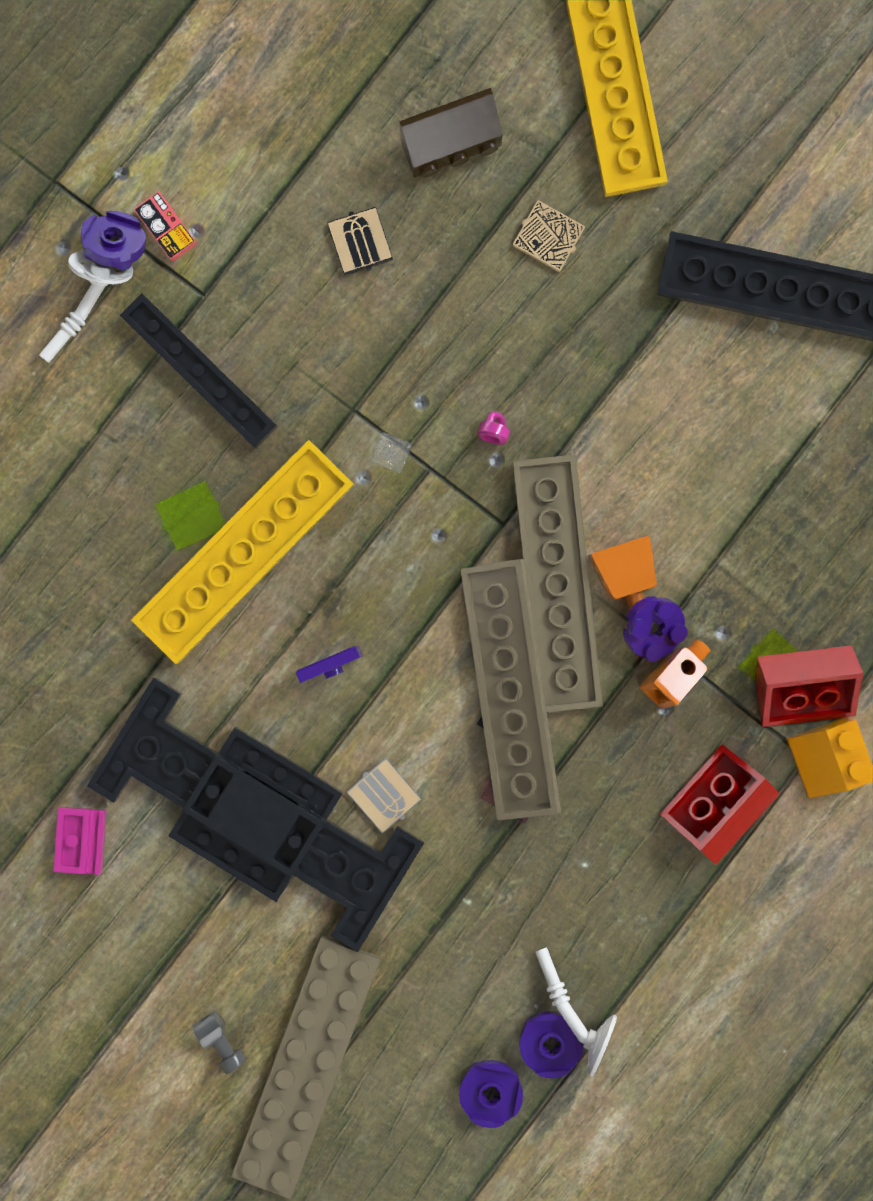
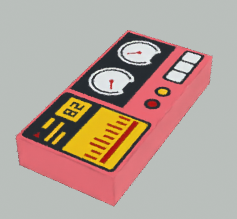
M160 191L134 209L172 262L197 245L195 239Z

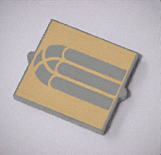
M386 757L371 771H365L363 777L346 791L382 834L399 819H405V814L422 800Z

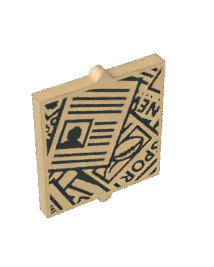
M537 200L528 218L522 221L523 227L512 246L560 273L569 255L575 253V245L585 226Z

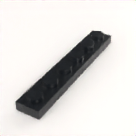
M142 293L120 314L255 449L278 427Z

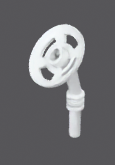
M83 250L73 253L69 257V268L78 276L89 280L91 286L76 311L70 312V318L66 317L64 319L66 323L62 322L60 324L61 329L39 356L49 363L71 336L76 337L75 331L80 332V325H86L85 319L105 286L130 280L133 276L132 266L127 270H121L122 272L116 273L109 266H104L85 258Z
M547 947L536 951L535 953L549 986L546 990L551 992L549 998L554 999L552 1006L557 1007L579 1042L583 1043V1047L589 1050L588 1074L593 1077L610 1040L617 1016L614 1014L610 1016L597 1032L592 1029L588 1032L568 1002L570 997L565 995L567 989H563L565 984L559 980Z

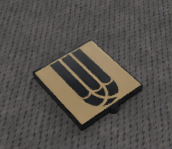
M376 207L355 214L351 211L348 214L349 216L327 222L344 276L364 269L370 271L373 266L393 260Z

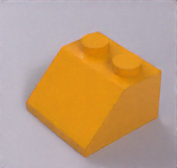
M844 717L786 738L808 798L845 792L873 782V765L856 719Z

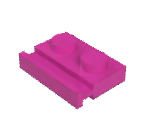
M73 807L58 808L53 872L102 874L107 810Z

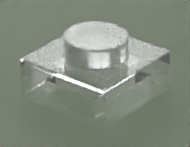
M383 432L371 462L401 474L412 448V443Z

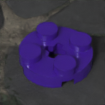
M106 211V216L98 218L96 214L92 215L83 223L81 228L83 255L85 258L93 260L98 264L115 267L118 270H127L145 251V232L140 228V222L135 217L124 212ZM114 236L119 237L118 241L107 240L112 239Z
M655 596L646 597L637 602L630 609L626 617L629 619L627 629L623 628L624 641L629 649L651 662L668 655L687 636L685 617L681 608L667 598H657ZM654 622L659 624L658 630L655 633L649 634L652 630L651 625Z
M544 1011L526 1020L520 1034L519 1047L523 1061L536 1074L545 1078L565 1076L571 1072V1068L576 1065L577 1061L579 1063L583 1055L584 1044L579 1042L560 1012ZM548 1037H554L556 1041H560V1045L555 1046L554 1052H549L546 1046H542Z
M485 1060L473 1063L464 1074L460 1082L459 1099L462 1108L472 1122L486 1128H497L518 1114L523 1102V1090L518 1074L513 1068L497 1060ZM489 1086L495 1087V1090L500 1092V1095L494 1096L492 1101H487L486 1095L482 1094L483 1090L488 1089Z

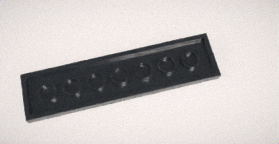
M670 232L657 296L873 341V274L679 232Z

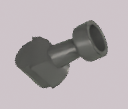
M214 1010L192 1026L200 1044L206 1049L213 1046L223 1058L220 1061V1067L225 1074L233 1072L246 1061L247 1058L240 1049L233 1051L224 1034L225 1021L217 1011Z

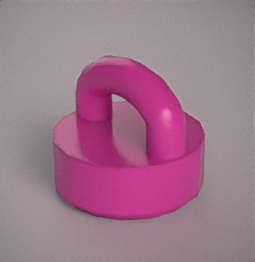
M497 411L489 413L486 421L480 422L477 432L480 439L495 445L506 444L510 434V430L506 427L505 418Z

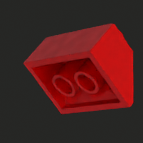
M852 645L757 657L755 681L762 727L856 716L863 671Z
M722 744L660 815L716 865L775 800L779 792L765 777Z

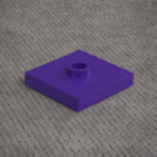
M353 646L297 670L296 675L300 683L323 673L325 678L328 679L344 672L342 665L363 657L359 646Z

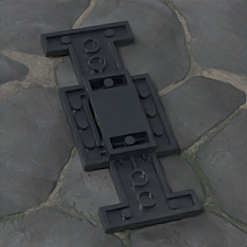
M154 677L87 787L114 803L120 797L131 777L139 780L183 807L182 814L168 836L275 902L278 901L294 875L346 907L347 909L331 936L358 952L422 848L424 841L397 825L380 852L328 820L343 791L237 726L232 730L220 752H217L166 721L183 693ZM245 771L248 772L249 774L253 775V776L256 777L257 779H259V780H261L262 782L266 783V784L269 785L270 787L274 788L275 790H277V791H279L280 793L284 794V795L287 796L288 798H290V799H292L293 801L297 802L299 805H296L295 803H293V802H291L290 800L286 799L285 797L281 796V795L278 794L277 792H275V791H273L272 789L268 788L267 786L263 785L262 783H260L259 781H257V780H255L254 778L250 777L249 775H247V774L244 773V772H245Z

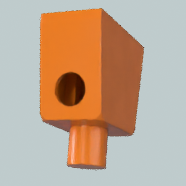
M649 535L588 555L610 600L625 597L629 611L637 602L645 598L644 590L657 586Z
M696 639L688 648L681 647L674 650L648 676L639 688L661 709L678 705L707 671L708 668L702 661L711 652L705 643Z

